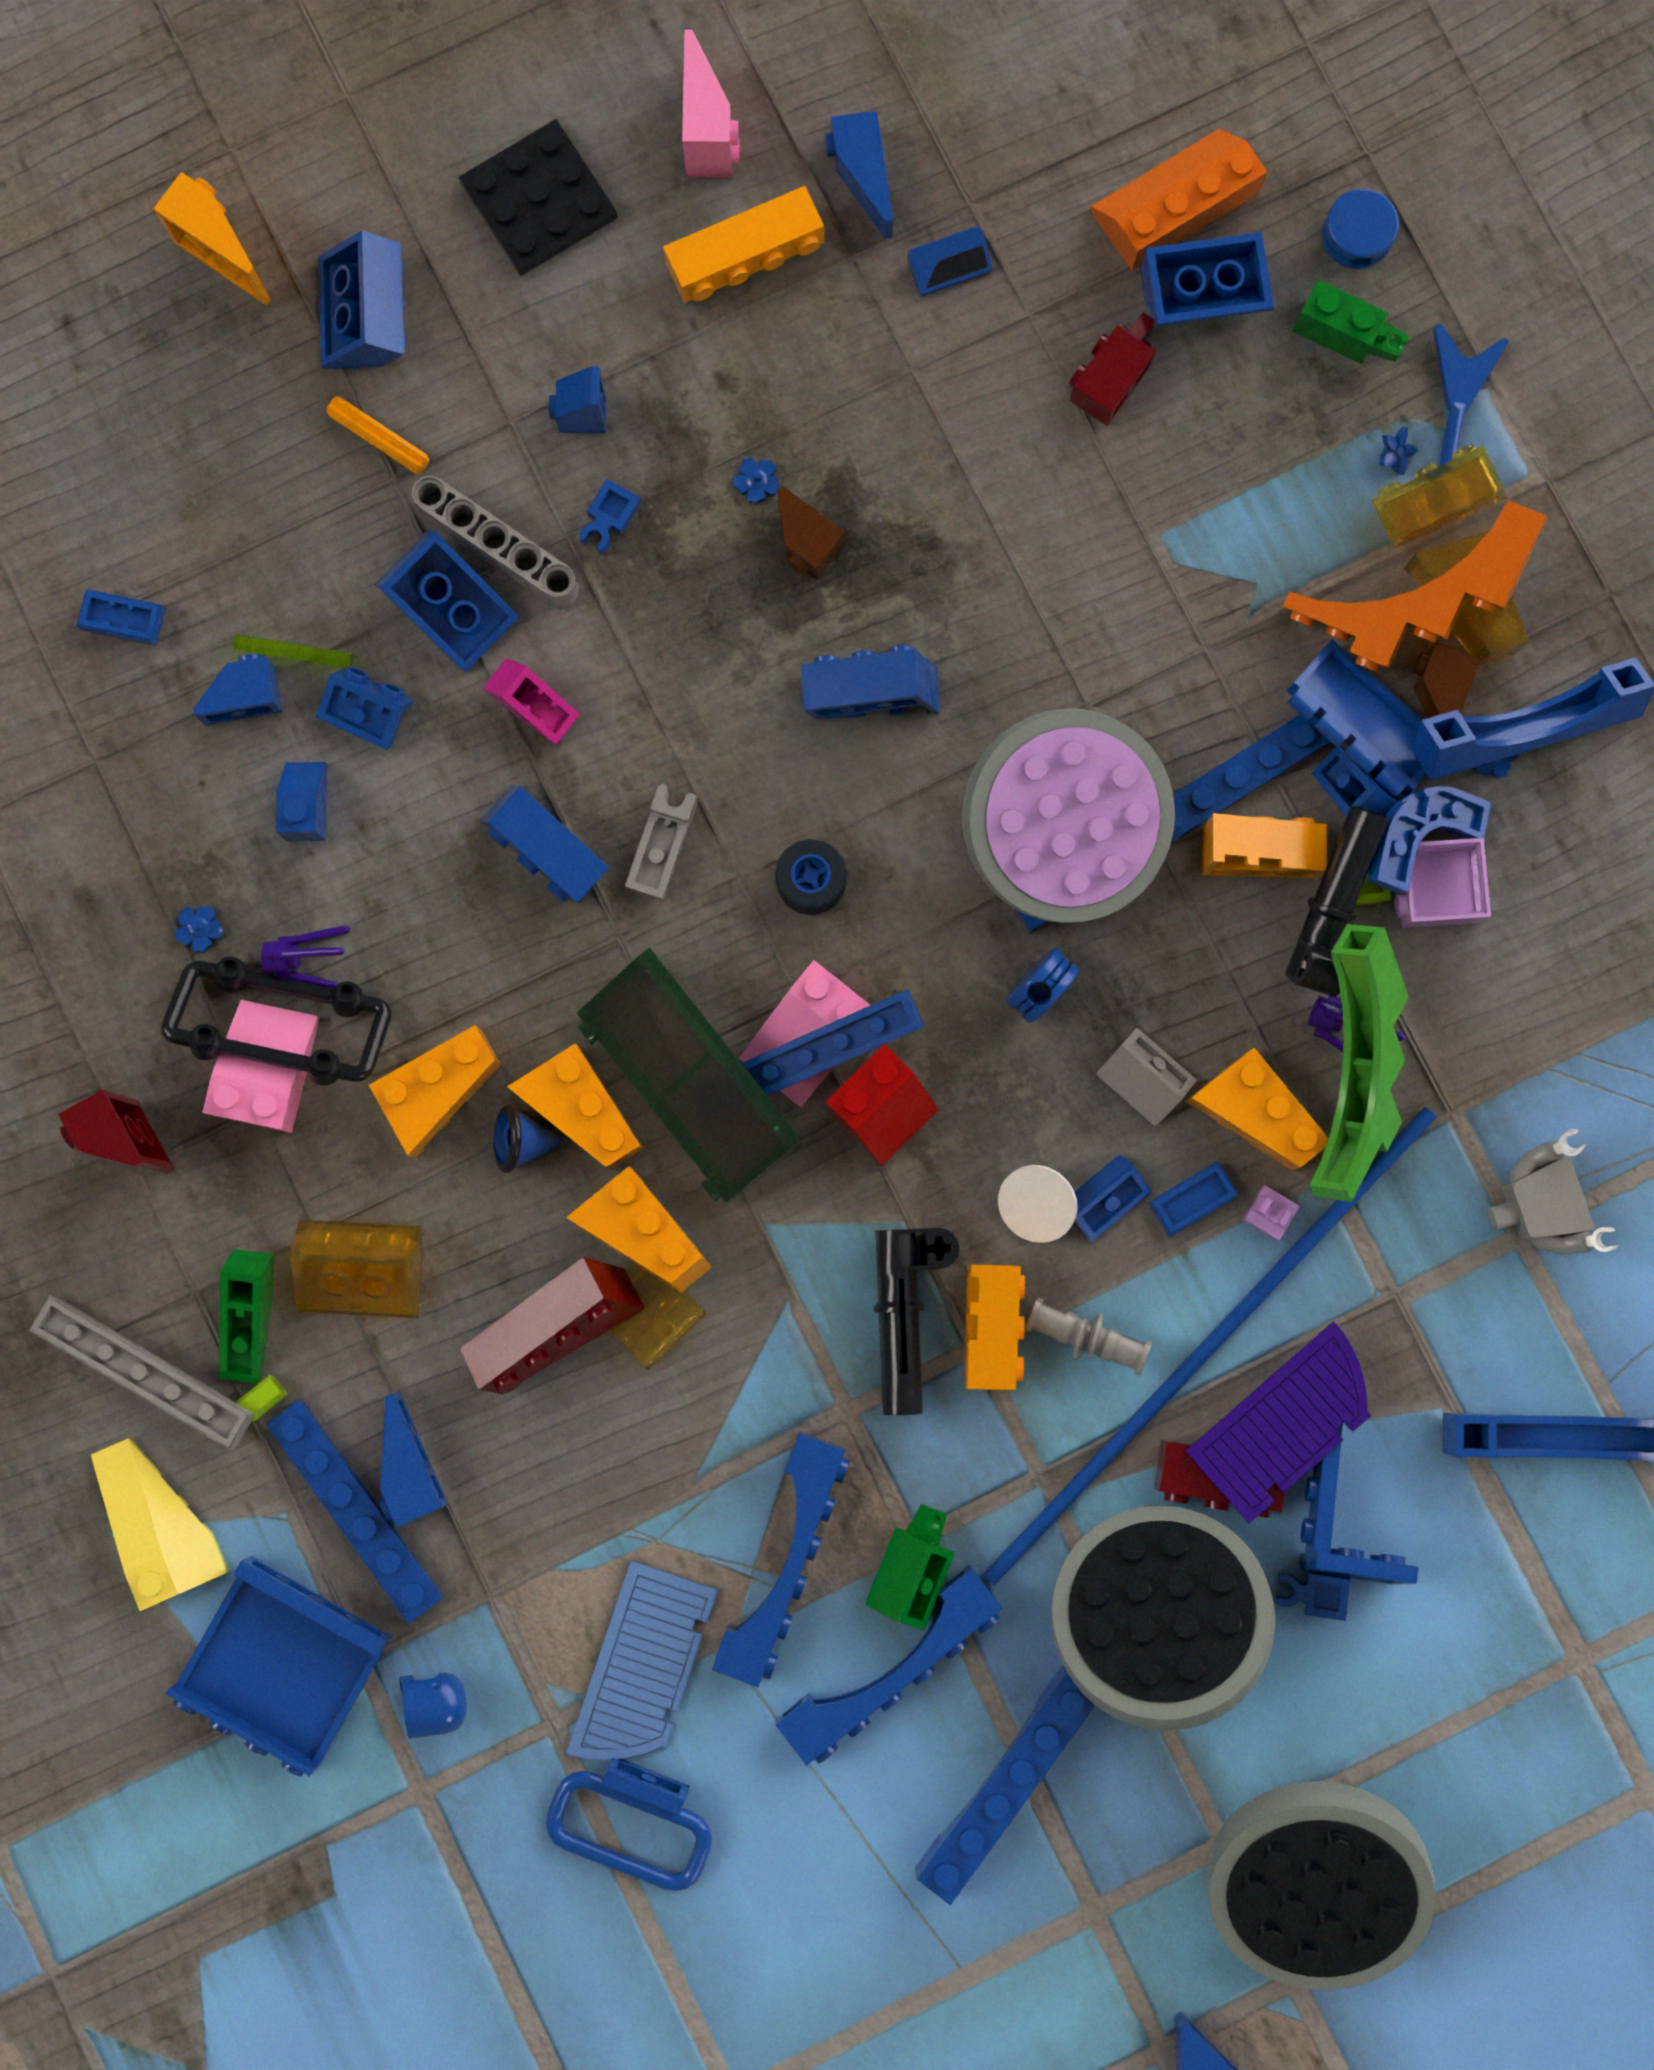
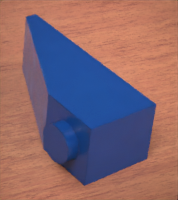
M877 111L831 117V132L824 134L827 157H834L836 172L884 238H892L893 215Z
M401 1392L392 1393L385 1398L380 1484L383 1498L379 1499L380 1507L388 1522L394 1521L396 1528L448 1504Z

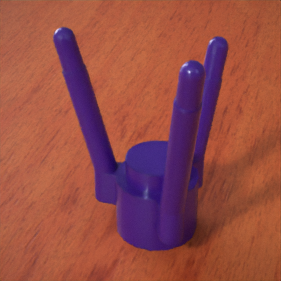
M345 925L296 936H279L277 941H265L261 950L262 968L265 973H276L277 977L334 988L338 984L337 982L293 972L292 969L299 968L301 958L343 955L345 950L342 947L299 949L297 944L345 934L350 931V927Z
M1319 995L1312 1008L1307 1025L1315 1027L1313 1036L1326 1040L1343 1052L1344 1042L1331 1033L1332 1030L1339 1033L1343 1026L1342 1001L1330 995L1328 998ZM1395 1031L1398 1040L1403 1041L1405 1035Z

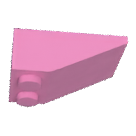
M684 30L682 144L687 178L732 179L733 164H740L738 120H731L730 103L693 30Z
M813 960L783 997L739 1059L745 1062L870 1006V1004ZM834 1067L784 1088L780 1092L802 1108Z
M241 1000L226 1039L310 1056L320 1017ZM220 1054L212 1071L202 1113L292 1133L307 1072Z

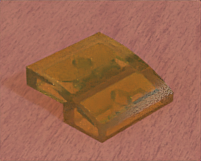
M634 1263L626 1273L645 1309L610 1329V1331L649 1370L707 1313L686 1290L680 1293Z

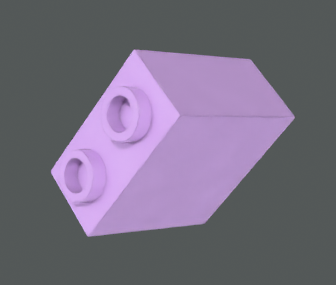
M1484 838L1420 843L1415 857L1409 892L1395 894L1394 897L1395 915L1397 918H1401L1402 928L1482 923L1491 917Z

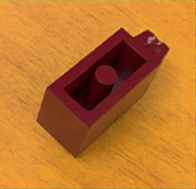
M1142 312L1130 329L1124 325L1121 327L1117 325L1110 336L1104 333L1091 352L1095 357L1088 366L1081 364L1072 376L1069 384L1073 388L1069 401L1108 426L1152 365L1156 350L1151 348V344L1146 341V338L1153 330V325L1155 324L1153 318Z

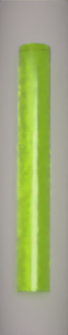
M239 634L235 635L233 642L234 650L342 668L352 667L353 654L348 652Z

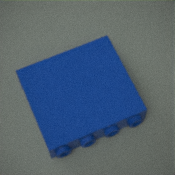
M250 1556L241 1560L233 1574L236 1576V1579L177 1683L170 1687L166 1694L175 1699L174 1705L180 1710L192 1715L198 1712L210 1719V1726L218 1732L226 1735L235 1733L247 1740L245 1745L253 1752L263 1756L269 1753L282 1760L281 1766L288 1772L297 1776H303V1774L311 1776L321 1765L392 1636Z

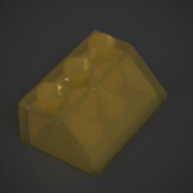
M299 1220L289 1252L297 1312L418 1318L424 1256L421 1226Z

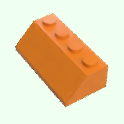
M1218 128L1092 205L1090 211L1130 270L1134 271L1140 267L1146 248L1178 244L1258 195L1268 171L1246 140Z

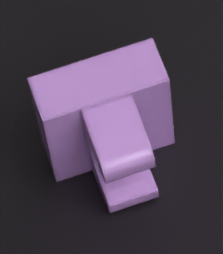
M1264 1185L1242 1220L1272 1239L1280 1241L1300 1206Z

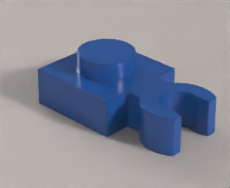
M606 479L587 511L588 517L595 521L594 523L587 524L581 530L579 536L581 544L586 545L591 536L598 535L602 538L597 547L598 553L601 555L605 554L610 547L611 540L609 535L613 530L623 535L641 504L640 497Z
M1308 1571L1307 1583H1302L1292 1574L1282 1573L1278 1575V1582L1289 1583L1294 1591L1289 1597L1276 1596V1604L1283 1607H1291L1298 1602L1305 1603L1304 1615L1346 1621L1350 1577Z

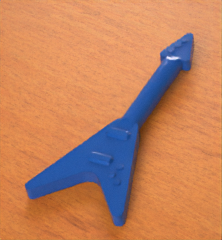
M1438 324L1433 329L1446 407L1449 414L1438 474L1430 481L1434 506L1437 511L1444 507L1457 485V481L1453 479L1464 414L1508 345V340L1502 338L1476 357L1466 358L1461 354L1442 324Z

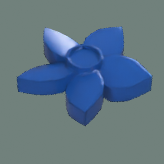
M1403 426L1397 432L1395 438L1392 435H1382L1385 447L1380 456L1379 465L1391 466L1392 470L1399 475H1404L1407 469L1406 457H1410L1418 451L1414 445L1405 444L1408 436V427Z

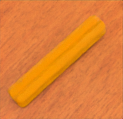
M335 396L328 404L326 411L329 417L415 474L423 473L428 466L430 460L426 453L340 396Z

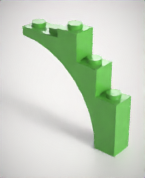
M1347 924L1331 952L1338 976L1343 1010L1344 1043L1341 1082L1331 1132L1310 1187L1314 1196L1352 1202L1377 1152L1388 1151L1402 1124L1390 1089L1405 1062L1394 1025L1409 997L1385 927Z

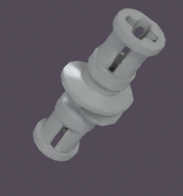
M1037 1298L1025 1329L1026 1332L1032 1333L1034 1330L1057 1339L1056 1341L1059 1343L1074 1346L1073 1359L1078 1360L1085 1351H1088L1089 1359H1092L1093 1354L1105 1361H1113L1136 1370L1135 1375H1141L1153 1343L1152 1341L1147 1340L1146 1343L1122 1335L1118 1330L1103 1327L1102 1313H1098L1089 1322L1088 1318L1081 1319L1072 1312L1068 1311L1066 1313L1043 1304L1044 1299Z

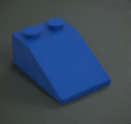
M428 529L374 584L464 672L520 617L436 531Z

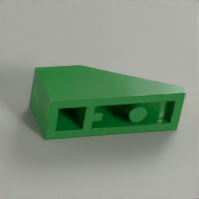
M234 1249L220 1271L219 1379L259 1383L261 1381L274 1287V1254Z

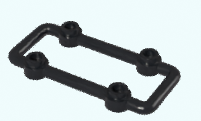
M228 956L222 958L217 964L207 961H195L185 966L163 1018L161 1032L168 1042L190 1047L192 1054L200 1060H212L220 1054L308 1072L312 1082L317 1085L326 1086L333 1084L338 1079L360 1082L371 1076L391 1020L392 1011L385 1000L363 995L361 988L353 982L343 981L334 988L249 971L240 959ZM199 976L215 979L218 987L229 993L238 992L245 986L332 1004L335 1013L342 1017H353L361 1011L376 1014L358 1066L340 1063L338 1056L326 1049H319L310 1056L222 1038L220 1031L209 1024H200L192 1031L180 1029L178 1026L196 979Z

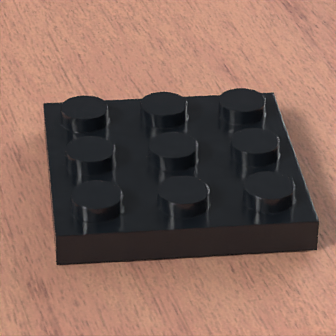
M557 119L458 177L463 189L520 277L618 218L616 209Z

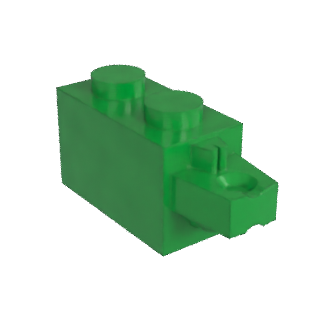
M1317 279L1292 332L1360 364L1363 363L1367 354L1396 362L1409 337L1385 321L1388 314L1387 311Z
M920 1504L906 1530L895 1527L876 1578L872 1583L865 1603L866 1606L898 1623L925 1630L955 1554L954 1551L940 1545L947 1517L946 1513L928 1505Z

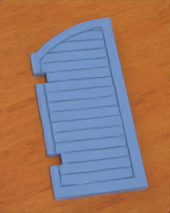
M633 1560L630 1561L566 1754L592 1760H611L612 1758L618 1760L642 1755L659 1747L667 1748L675 1724L663 1720L666 1709L674 1712H679L704 1637V1634L692 1631L695 1619L706 1623L709 1622L718 1589Z

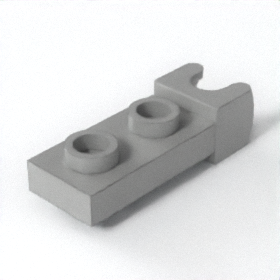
M660 784L657 787L650 808L651 812L625 884L627 890L664 901L698 803L697 796L693 793H688L680 806H669V792L665 784Z

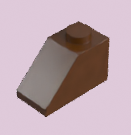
M782 486L778 490V506L785 555L789 559L787 563L798 574L804 577L809 574L817 580L844 546L845 531Z
M1436 642L1427 653L1421 651L1412 672L1418 675L1413 689L1427 718L1457 709L1461 713L1481 659Z

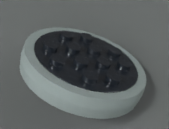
M1163 1505L1134 1508L1114 1515L1096 1525L1081 1538L1067 1556L1061 1567L1053 1593L1051 1614L1054 1642L1059 1657L1075 1685L1095 1706L1108 1715L1122 1722L1145 1729L1165 1731L1193 1728L1224 1715L1239 1704L1255 1686L1267 1664L1275 1634L1274 1602L1268 1581L1259 1561L1243 1540L1228 1527L1205 1514L1186 1508Z
M1302 1782L1264 1792L1245 1803L1229 1817L1221 1827L1211 1847L1206 1886L1208 1901L1217 1931L1229 1949L1242 1962L1258 1973L1277 1982L1316 1990L1349 1988L1371 1982L1390 1973L1404 1963L1418 1949L1430 1928L1435 1908V1883L1432 1864L1424 1843L1411 1822L1398 1809L1382 1798L1363 1789L1332 1782Z

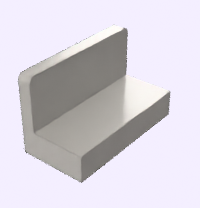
M1138 1028L1127 1037L1116 1052L1097 1071L1099 1078L1155 1126L1185 1097L1197 1081Z

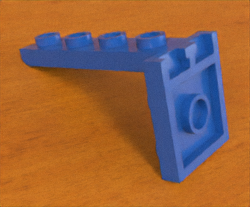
M1343 1423L1335 1430L1341 1437ZM1340 1443L1313 1467V1477H1308L1306 1480L1304 1497L1305 1501L1310 1502L1309 1517L1304 1518L1301 1524L1300 1540L1301 1543H1306L1305 1553L1300 1554L1299 1570L1393 1585L1417 1584L1418 1567L1405 1565L1406 1557L1380 1554L1370 1555V1559H1364L1363 1550L1339 1547V1549L1331 1548L1341 1450Z

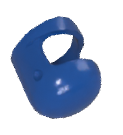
M439 1673L438 1676L426 1680H414L413 1675L399 1677L408 1739L451 1733L459 1729L466 1717L467 1702L466 1693L459 1678L449 1673Z

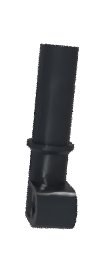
M1350 805L1315 897H1309L1307 901L1310 910L1285 971V975L1295 985L1333 997L1340 994L1338 976L1331 952L1346 925L1355 920L1357 916L1354 914L1353 909L1388 824V817L1360 806Z
M947 1229L875 1230L878 1302L873 1307V1312L879 1313L883 1415L923 1413L919 1311L924 1310V1305L918 1300L917 1270L949 1267L957 1259L960 1247L955 1235ZM915 1233H920L922 1245L934 1244L936 1237L938 1243L944 1244V1252H939L937 1259L933 1253L921 1252L922 1265H917ZM896 1279H899L902 1371H900Z

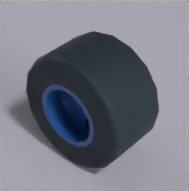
M807 839L795 842L784 850L777 862L775 880L778 893L788 907L798 913L815 915L827 912L839 902L845 892L847 871L844 859L836 848L824 841Z

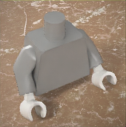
M1577 1129L1566 1131L1560 1137L1559 1142L1551 1140L1527 1151L1513 1167L1509 1175L1510 1182L1502 1185V1192L1506 1202L1490 1207L1487 1210L1489 1221L1495 1231L1514 1226L1520 1240L1530 1239L1536 1248L1561 1255L1590 1252L1593 1247L1601 1252H1609L1618 1247V1245L1606 1247L1601 1242V1235L1604 1232L1616 1231L1614 1228L1602 1227L1594 1231L1593 1235L1588 1232L1594 1230L1595 1226L1570 1157L1582 1152L1586 1144L1581 1145L1579 1148H1572L1567 1144V1137L1578 1133Z

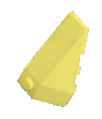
M131 1438L91 1454L124 1574L139 1611L229 1572L212 1531L206 1524H202L187 1507V1502L173 1491L162 1478L161 1472Z

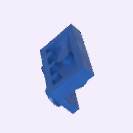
M346 667V669L330 674L316 718L383 749L391 748L404 711L412 708L414 700L405 696L404 690L388 683L378 684L368 679L369 675L358 668Z

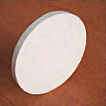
M1027 1165L1016 1169L1004 1180L998 1194V1207L1003 1221L1012 1232L1031 1242L1046 1243L1059 1239L1071 1228L1077 1215V1198L1070 1183L1057 1171L1046 1166Z

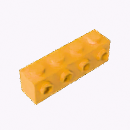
M802 186L663 246L665 263L683 302L687 303L691 300L702 301L710 297L714 290L728 284L730 286L739 285L745 282L751 274L763 269L765 271L774 270L780 267L786 259L798 254L805 256L815 252L824 243V224L806 186Z

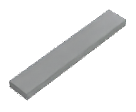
M49 1295L29 1329L33 1334L229 1450L237 1448L255 1416V1413L56 1296Z

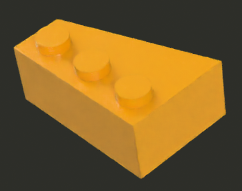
M1213 813L1201 828V876L1320 878L1327 867V824L1315 823L1314 818L1300 817L1293 818L1290 821L1279 820L1274 817H1248Z
M474 1025L369 1084V1087L406 1154L417 1158L429 1141L450 1122V1118L465 1102L470 1100L501 1066V1063L483 1031Z
M576 1043L507 1086L609 1170L644 1149L585 1054Z
M1255 1048L1244 1053L1185 1101L1193 1108L1199 1109L1216 1120L1221 1126L1230 1129L1249 1141V1144L1290 1170H1295L1305 1165L1326 1147L1328 1141L1327 1135Z
M630 1166L566 1217L577 1228L634 1262L680 1293L712 1268L711 1264Z
M967 1266L966 1389L1016 1390V1382L1023 1381L1024 1358L1018 1357V1340H1024L1025 1331L1024 1316H1019L1020 1300L1025 1298V1275H1021V1266Z

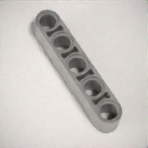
M425 476L414 483L412 488L413 501L420 515L429 523L551 606L567 608L576 602L579 596V587L573 571L566 564L441 479L434 476ZM433 493L441 495L440 500L436 504H423L428 495ZM460 516H473L472 522L465 527L455 525L456 520ZM495 536L505 538L503 545L499 548L491 549L486 547L488 541ZM523 559H536L537 563L532 569L527 571L518 568L519 563ZM564 579L569 582L568 587L562 592L550 590L551 584L556 580Z

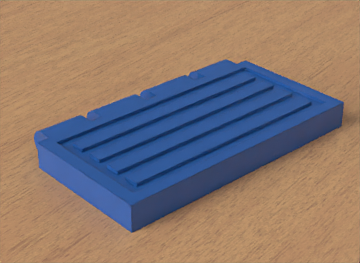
M1332 639L1286 690L1292 696L1287 703L1307 721L1314 715L1318 719L1314 727L1337 748L1343 742L1349 746L1344 751V754L1366 774H1369L1373 769L1376 770L1378 774L1373 780L1393 798H1396L1400 793L1406 796L1414 790L1426 775L1412 752L1422 719L1363 666L1356 664V660Z

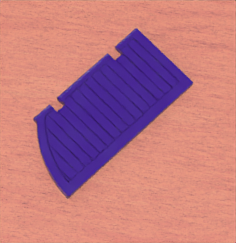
M1334 1321L1185 1451L1248 1524L1275 1502L1267 1493V1490L1273 1484H1276L1280 1491L1285 1493L1344 1441L1335 1431L1342 1423L1350 1431L1354 1432L1371 1417L1367 1411V1393L1360 1363L1353 1347Z

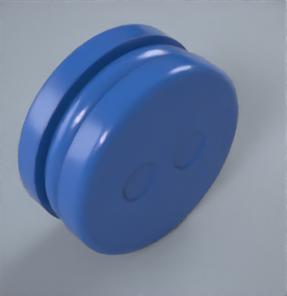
M1355 189L1344 193L1333 203L1324 222L1322 241L1325 250L1335 262L1347 268L1365 269L1376 265L1387 255L1398 234L1399 218L1392 202L1377 191Z
M1052 948L1044 954L1022 976L1006 997V1003L1012 1008L1016 1007L1017 1012L1022 1013L1021 1017L1028 1023L1035 1021L1045 1013L1068 989L1079 973V968L1073 962L1069 963L1068 959L1063 957L1064 954L1058 948Z

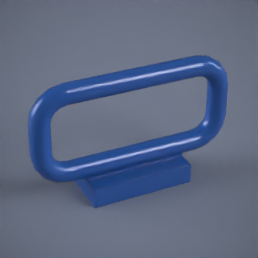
M612 1758L604 1777L591 1772L579 1771L571 1773L562 1779L555 1790L546 1817V1828L549 1837L554 1844L563 1850L671 1891L687 1889L697 1881L703 1871L712 1843L710 1828L705 1820L696 1813L682 1808L690 1785L623 1759L617 1760ZM576 1789H588L691 1830L696 1840L684 1871L676 1874L670 1873L567 1832L563 1827L562 1820L572 1793Z

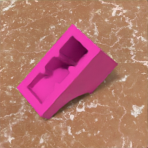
M508 658L503 661L482 688L508 712L520 718L555 745H557L580 715L526 665Z

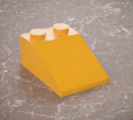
M181 172L153 208L174 244L267 306L271 299L226 218L225 207L215 198L216 190L202 178L197 177L194 181Z

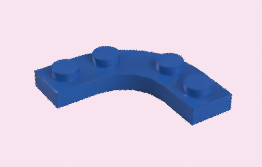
M1448 786L1420 789L1402 797L1386 814L1389 821L1369 869L1367 882L1395 893L1409 892L1416 853L1421 840L1429 831L1442 829L1465 839H1485L1492 803L1463 790Z

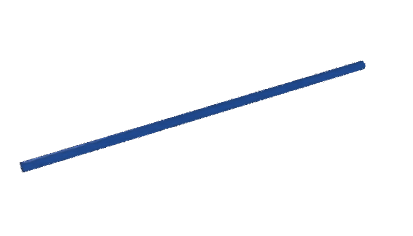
M1424 1107L1395 1137L1388 1151H1382L1371 1163L1352 1202L1336 1200L983 1573L990 1583L995 1586L1425 1131L1437 1118L1429 1108Z

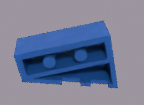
M897 645L889 648V652L875 654L874 651L860 650L853 652L852 657L842 659L832 655L815 657L813 663L801 664L803 711L815 719L866 717L865 712L890 709V716L903 715V707H926L927 714L940 713L937 667L920 652L913 649L912 646Z
M510 786L480 819L489 828L486 832L487 835L503 849L508 845L520 856L516 861L533 876L537 872L543 875L549 881L546 888L563 903L567 898L578 903L609 869L608 865L521 786Z

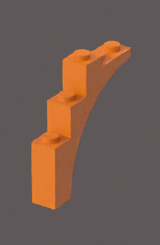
M1508 500L1491 530L1469 555L1442 576L1413 591L1383 600L1357 603L1322 601L1289 591L1283 607L1292 611L1290 619L1311 627L1315 620L1328 626L1326 634L1348 642L1350 635L1355 637L1349 652L1358 656L1356 664L1375 672L1378 671L1380 665L1390 669L1410 625L1415 627L1412 634L1432 643H1435L1437 637L1447 640L1467 595L1473 597L1472 606L1493 614L1496 607L1505 610L1547 522V516Z

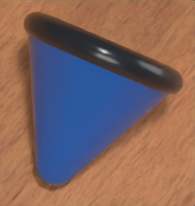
M510 1104L505 1105L499 1111L495 1122L493 1147L496 1164L503 1173H509L514 1168L561 1145L562 1137L558 1133L519 1112L514 1106Z

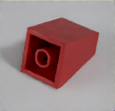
M886 1044L876 1051L826 1101V1110L881 1166L939 1110L914 1072Z

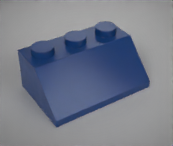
M361 230L318 257L322 368L382 367L404 355L406 338L403 325L405 302L402 291L404 266L401 257V243Z
M1262 232L1145 249L1140 264L1145 303L1156 326L1273 311L1274 309Z

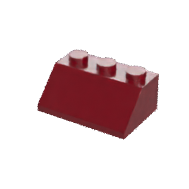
M102 1089L58 1114L64 1125L60 1127L61 1135L71 1149L76 1148L80 1152L155 1171L170 1173L175 1170L138 1100Z

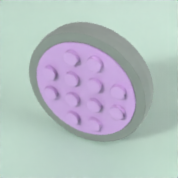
M1074 708L1056 709L1030 716L1014 724L994 739L985 749L970 775L962 807V828L966 848L975 869L986 885L1002 901L1019 912L1036 919L1060 923L1084 922L1098 919L1120 910L1138 897L1153 881L1163 865L1171 845L1175 823V804L1170 780L1161 760L1152 747L1137 732L1120 721L1099 712Z

